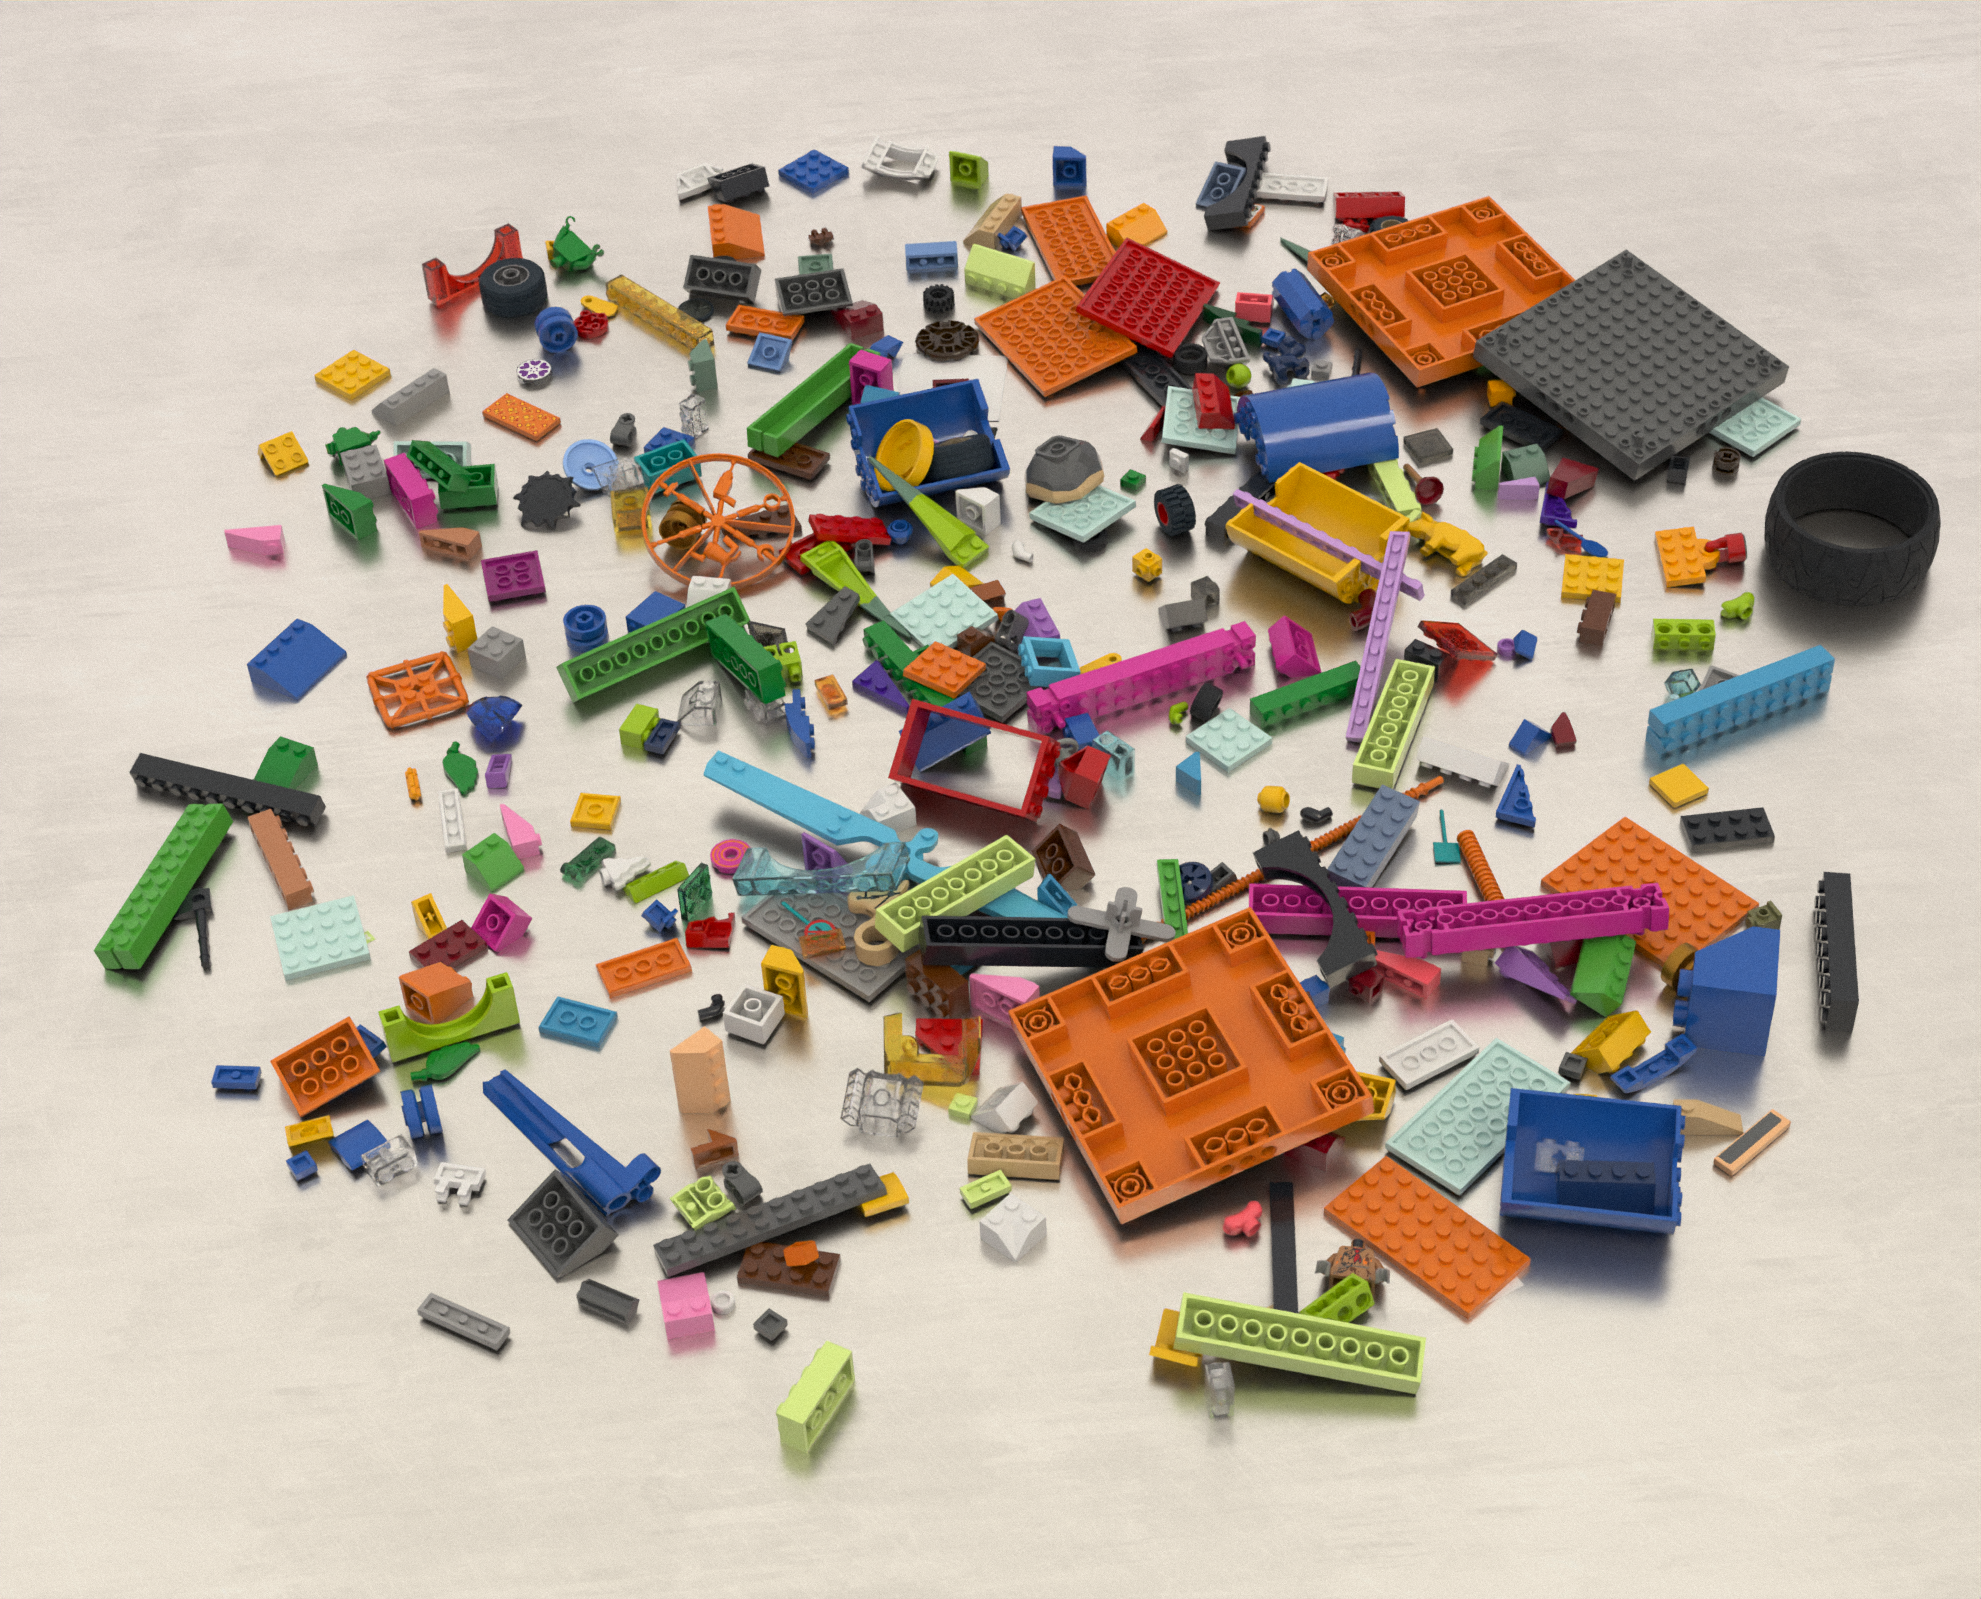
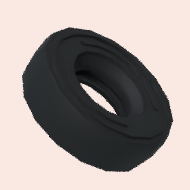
M1104 528L1101 532L1094 535L1098 537L1097 539L1087 540L1084 543L1074 539V544L1081 551H1100L1107 545V531Z

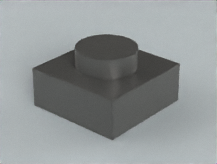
M1566 1052L1559 1066L1558 1073L1580 1080L1586 1068L1588 1058Z
M768 1308L753 1323L754 1330L773 1341L788 1326L787 1319Z

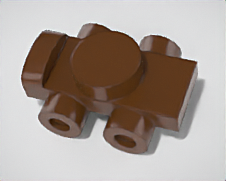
M822 228L821 233L813 229L811 235H808L810 244L822 245L834 240L832 231L828 232L827 228Z

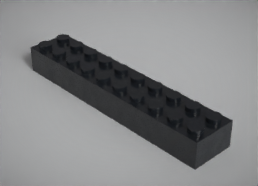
M921 916L918 937L923 965L1109 968L1123 962L1111 961L1105 955L1109 930L1075 924L1068 918ZM1130 935L1125 960L1143 953L1144 948L1141 937Z

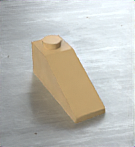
M1673 1099V1105L1682 1106L1681 1115L1686 1116L1685 1129L1681 1130L1680 1134H1743L1740 1114L1697 1099Z

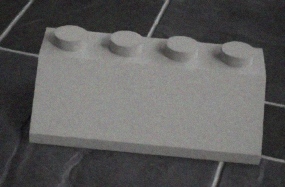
M435 368L429 370L372 409V413L397 427L450 392L447 375Z

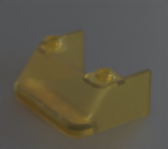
M902 1013L883 1016L884 1076L889 1083L960 1087L969 1082L981 1051L980 1016L962 1019V1041L958 1046V1055L920 1054L918 1041L913 1036L902 1035Z

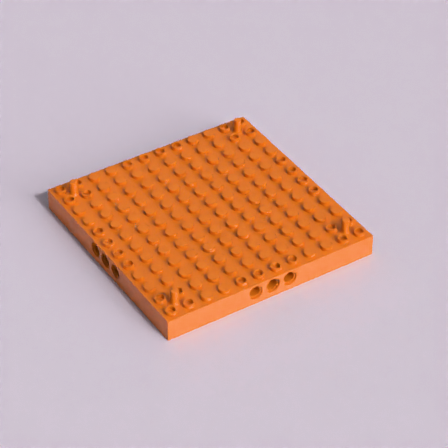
M1490 196L1308 252L1307 270L1416 387L1484 366L1473 358L1477 340L1575 281Z
M1251 907L1008 1011L1015 1034L1121 1225L1374 1113L1371 1093Z

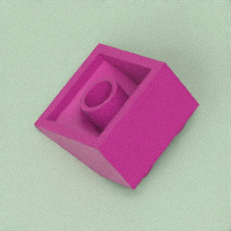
M490 893L471 928L494 951L500 952L523 937L533 918L508 897Z

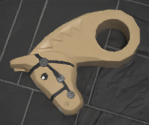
M904 880L895 888L882 885L870 889L854 890L849 893L847 897L849 911L854 914H865L871 918L861 924L854 934L855 954L858 960L864 964L881 966L890 963L900 950L875 928L876 909L909 891L908 880ZM872 941H884V943L880 945L868 944Z

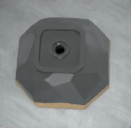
M1058 435L1051 437L1035 449V454L1025 470L1024 480L1026 493L1029 494V497L1058 504L1081 499L1104 482L1103 478L1105 476L1102 461L1094 446L1084 440Z

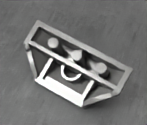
M1233 317L1215 319L1202 337V343L1210 362L1226 368H1230L1238 363L1247 365L1250 362V357Z

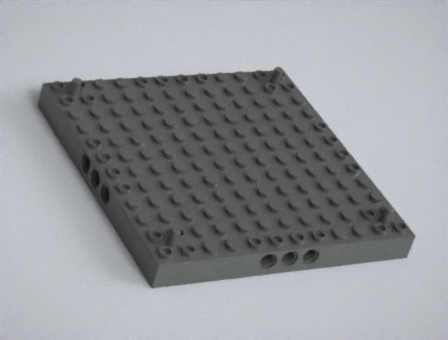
M1627 249L1477 340L1473 353L1474 359L1633 480H1637L1715 427H1718L1785 383L1789 366Z

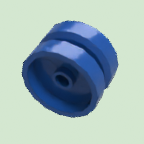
M554 306L541 311L536 317L534 323L535 331L540 344L545 350L560 353L570 349L576 343L578 337L577 328L568 310Z
M586 604L570 609L564 615L563 623L566 641L571 650L578 653H586L608 643L609 633L606 615L600 607Z
M432 1084L420 1087L421 1101L417 1102L415 1092L412 1089L400 1091L403 1106H401L405 1124L409 1127L411 1140L423 1137V1122L427 1123L428 1131L431 1135L443 1132Z

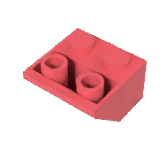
M1237 292L1235 301L1237 318L1270 323L1274 306L1273 295Z

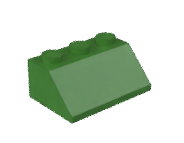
M1498 426L1480 438L1479 447H1475L1473 469L1475 470L1472 472V481H1475V489L1498 491L1503 426Z

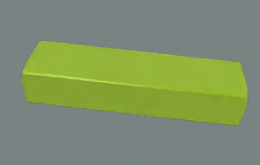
M675 860L626 884L622 889L634 903H638L689 878V873L685 863Z

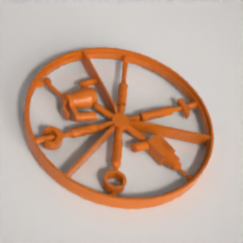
M721 453L704 454L675 464L654 482L647 493L642 508V535L646 548L654 562L671 578L689 586L691 579L677 572L690 557L703 562L707 556V559L721 563L722 568L718 578H722L725 567L732 562H736L741 556L740 550L735 555L739 546L727 535L724 537L723 542L731 549L729 552H726L717 544L720 529H725L747 546L757 549V557L760 561L764 562L763 553L765 557L773 562L766 569L752 577L731 582V588L735 586L736 589H740L764 579L785 559L794 537L795 514L792 500L785 486L764 466L737 455ZM714 461L730 462L732 464L730 470H727L720 476L713 491V498L719 499L717 513L693 466L695 464ZM736 463L763 474L783 495L779 497L771 493L764 497L763 504L761 505L755 504L736 511V513L727 516L722 515L724 502L733 508L736 505V500L728 496L732 488V470ZM690 467L711 513L705 511L704 507L684 494L674 491L678 486V482L672 483L670 486L664 482L678 471ZM659 487L665 490L664 496L668 497L672 493L677 496L679 501L711 520L701 526L696 525L680 531L677 535L651 543L647 536L645 524L649 503ZM774 499L778 503L776 505L770 506L766 502L768 500ZM781 501H786L790 512L791 526L733 519L756 513L761 508H765L769 512H775L780 508ZM732 527L788 533L789 537L784 549L776 558L774 557V549L771 545L761 544L758 546L754 540ZM702 529H708L673 569L667 566L653 549L671 540L683 539L702 532ZM714 531L712 542L707 544L702 555L697 554V549Z

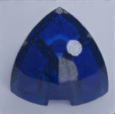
M486 696L470 704L466 708V713L475 727L493 743L523 705L506 696Z

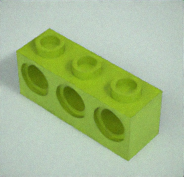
M1653 618L1651 631L1653 649L1714 650L1716 638L1714 620Z
M1352 1273L1299 1311V1314L1350 1323L1375 1303L1368 1281Z

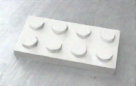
M1262 173L1263 178L1260 180V189L1257 191V197L1312 201L1315 203L1325 201L1328 178Z
M1451 1019L1380 1055L1379 1062L1405 1090H1408L1478 1054L1480 1047Z

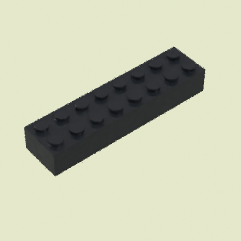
M1823 872V878L1818 880L1817 885L1819 896L1815 895L1814 908L1818 909L1815 915V924H1819L1816 930V940H1820V943L1817 945V956H1821V959L1818 960V972H1822V975L1819 976V988H1823V991L1820 992V1004L1824 1005V1008H1821V1021L1825 1022V1030L1853 1032L1859 995L1850 873Z

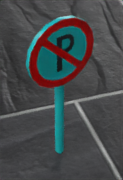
M783 901L781 903L807 925L804 930V936L810 944L822 946L831 943L835 939L836 928L831 922L822 919L809 922L786 902Z

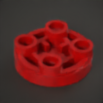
M584 310L574 320L578 336L583 338L599 337L606 333L609 328L605 313H590V311Z

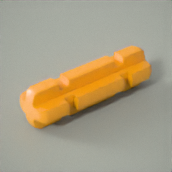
M409 767L405 772L409 798L417 801L421 797L418 774L415 768Z

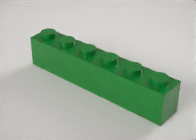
M1355 660L1250 698V715L1263 728L1355 694L1361 666Z

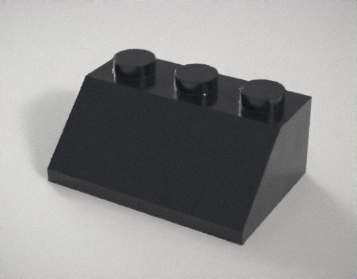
M754 163L707 178L717 198L725 201V203L735 200L734 198L739 196L740 198L750 195L749 193L754 191L756 193L765 190L764 188L770 186L765 167Z

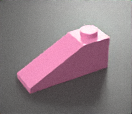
M282 525L228 529L224 531L228 547L261 555L284 554L285 538Z
M500 804L502 820L508 839L518 859L540 855L539 846L542 845L540 834H535L534 828L530 823L505 804Z

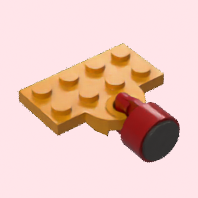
M1694 526L1655 531L1666 587L1705 583V570L1715 568L1718 562L1727 561L1729 564L1745 562L1747 559L1746 539L1742 533L1726 534L1724 537L1711 541L1708 539H1697Z

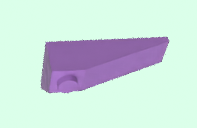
M1521 946L1506 947L1495 961V964L1500 968V974L1505 978L1516 979L1575 1004L1577 1002L1576 998L1570 995V991L1563 984L1557 982L1559 978L1548 971L1550 969L1548 965L1533 951Z

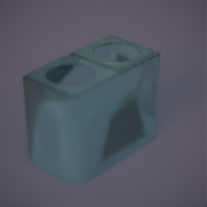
M1108 730L1092 740L1093 748L1111 755L1105 772L1117 780H1123L1135 771V749Z

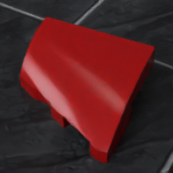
M735 912L728 913V918L718 920L713 916L704 920L689 922L685 931L686 947L729 948L734 930Z

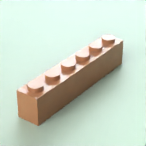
M272 809L248 816L251 832L288 910L313 902L311 893L314 892L310 880L306 881L308 877L304 867H299L301 862L298 855H293L295 853L291 841L287 842L289 839L285 828H280L282 823L279 816H274Z

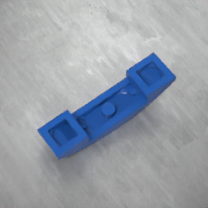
M1681 1034L1667 1042L1665 1049L1634 1068H1631L1629 1065L1611 1075L1610 1079L1624 1093L1644 1089L1678 1069L1697 1051V1047L1684 1034Z

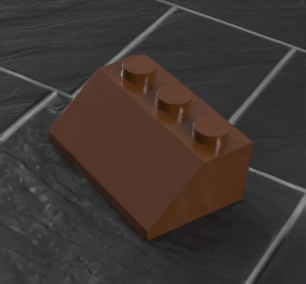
M1060 823L1032 850L1043 879L1047 874H1051L1066 892L1082 889L1096 875L1078 833Z

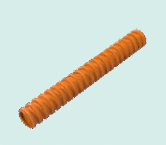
M1472 830L1460 832L1456 840L1484 901L1505 899Z

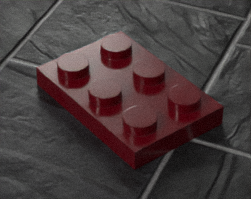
M460 920L411 949L409 955L421 968L441 962L447 967L450 966L454 969L487 949V943L463 920Z

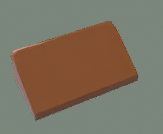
M998 580L969 588L985 603L1002 599L1006 595Z

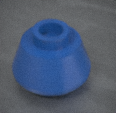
M895 520L887 527V533L892 541L897 544H904L909 541L913 532V526L906 520Z

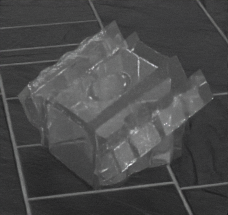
M856 1068L849 1073L840 1119L849 1126L859 1127V1133L898 1138L900 1133H908L916 1127L924 1082L915 1075L907 1079L900 1073L885 1074L876 1072L873 1069L864 1073L859 1068Z

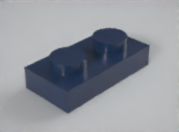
M661 718L644 743L645 750L664 754L680 730V722Z

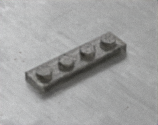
M1503 554L1454 587L1451 590L1450 596L1466 605L1516 570L1517 562Z

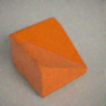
M813 1240L795 1242L783 1250L786 1264L789 1267L807 1265L819 1257L816 1243Z

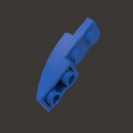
M792 689L793 703H785L788 732L797 749L806 758H811V750L815 749L814 737H811L815 735L814 724H810L809 716H806L805 710L802 711V709H806L805 697H801V690Z

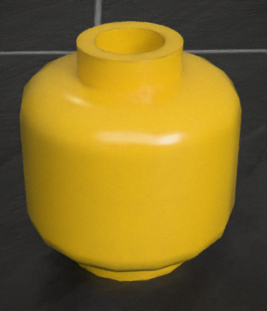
M1268 785L1259 792L1257 802L1264 812L1282 813L1289 806L1290 795L1282 786Z

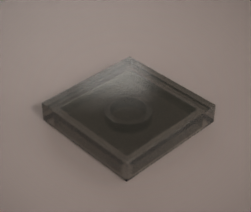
M1438 428L1403 437V442L1419 463L1453 454L1452 446Z

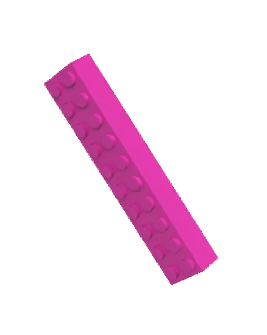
M1249 884V907L1253 909L1267 933L1331 936L1333 913L1324 899L1312 889L1304 885ZM1337 886L1340 892L1338 893L1339 897H1344L1348 903L1349 908L1347 910L1349 913L1353 912L1359 923L1357 924L1358 928H1363L1365 931H1375V937L1399 938L1397 933V911L1415 909L1416 912H1421L1423 908L1467 903V891Z

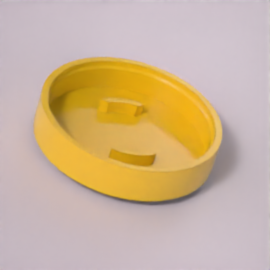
M901 420L893 425L885 434L878 447L875 459L907 483L916 487L922 482L931 465L934 452L932 433L927 426L914 420ZM874 467L879 487L887 492L896 491Z

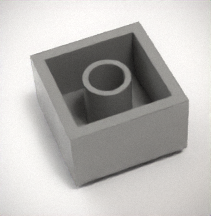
M493 626L467 649L471 667L501 680L526 657L523 639Z

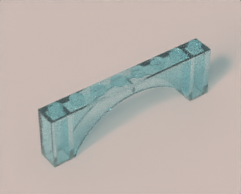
M905 842L884 843L869 855L842 866L820 870H801L784 866L775 861L770 856L767 847L747 848L732 880L738 896L897 891L910 861V856Z

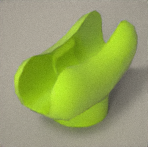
M1745 592L1733 600L1723 602L1721 607L1724 610L1721 611V616L1727 619L1735 617L1749 618L1753 613L1754 595L1751 592Z

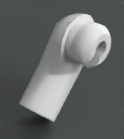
M1016 540L1012 544L1014 557L1031 563L1034 554L1025 551L1024 543Z

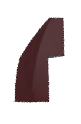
M1562 712L1550 729L1555 747L1574 745L1577 742L1571 722L1566 712Z

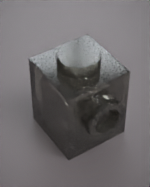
M1206 576L1191 582V598L1193 600L1204 598L1205 609L1220 604V589L1216 582H1213Z

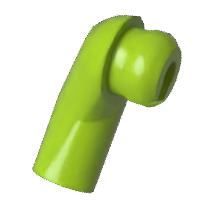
M1183 701L1170 707L1168 718L1172 724H1180L1183 719H1180V717H1183L1180 713L1188 710L1187 702Z

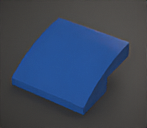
M368 1119L328 1141L330 1148L341 1157L343 1164L352 1171L392 1149L387 1139Z

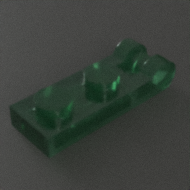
M599 836L569 863H563L560 872L565 876L570 875L571 879L580 882L600 865L603 859L608 858L616 851L615 844Z

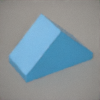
M1200 752L1193 753L1176 766V782L1196 795H1201Z
M1047 874L1037 888L1038 901L1067 917L1069 908L1077 906V904L1051 874Z

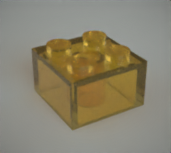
M648 487L610 491L614 532L642 530V508L648 493ZM650 503L646 513V529L652 528Z

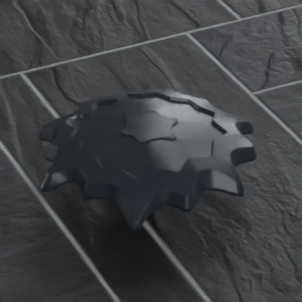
M546 471L541 476L529 475L528 482L521 487V492L513 497L514 500L519 501L518 509L522 512L521 525L533 522L535 527H540L546 523L552 529H555L559 519L570 518V510L581 506L574 499L577 493L572 487L574 478L572 476L563 478L559 474L551 475L549 471Z

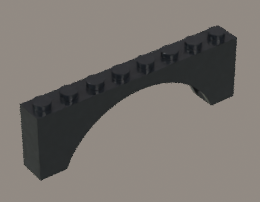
M1266 136L1226 142L1224 152L1228 164L1246 168L1247 173L1243 182L1234 192L1219 202L1206 207L1204 219L1208 231L1248 225L1251 211L1254 209V201L1257 199V191L1260 189V180L1263 178L1262 173L1265 171V163L1268 161V153L1271 151L1270 143L1267 142Z
M1298 830L1252 853L1256 865L1265 880L1281 879L1302 884L1320 895L1330 907L1333 913L1332 934L1327 947L1317 959L1320 973L1329 988L1376 966L1375 956L1378 953L1372 943L1368 944L1366 941L1368 937L1365 930L1358 928L1357 924L1359 923L1353 912L1349 913L1347 910L1349 906L1345 898L1339 897L1338 893L1340 892L1334 881L1330 882L1328 879L1330 875L1327 868L1320 866L1321 860L1316 851H1311L1310 848L1312 846L1308 837H1303Z

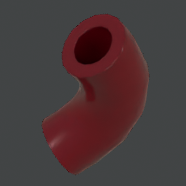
M1371 588L1365 589L1359 594L1358 602L1361 608L1349 613V621L1354 631L1370 626L1377 594Z

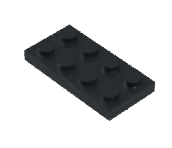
M1503 401L1480 418V425L1490 430L1503 426V436L1525 446L1538 444L1542 451H1545L1563 435V429Z
M1764 807L1680 817V824L1691 851L1774 843L1775 835Z

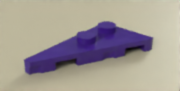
M1547 482L1539 523H1544L1548 526H1558L1554 523V520H1558L1568 528L1576 529L1578 521L1577 519H1572L1571 511L1566 507L1564 500L1546 493L1549 484Z
M875 660L852 680V687L908 714L910 705L879 661Z

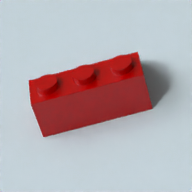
M1195 373L1192 392L1198 429H1235L1229 387L1215 374Z

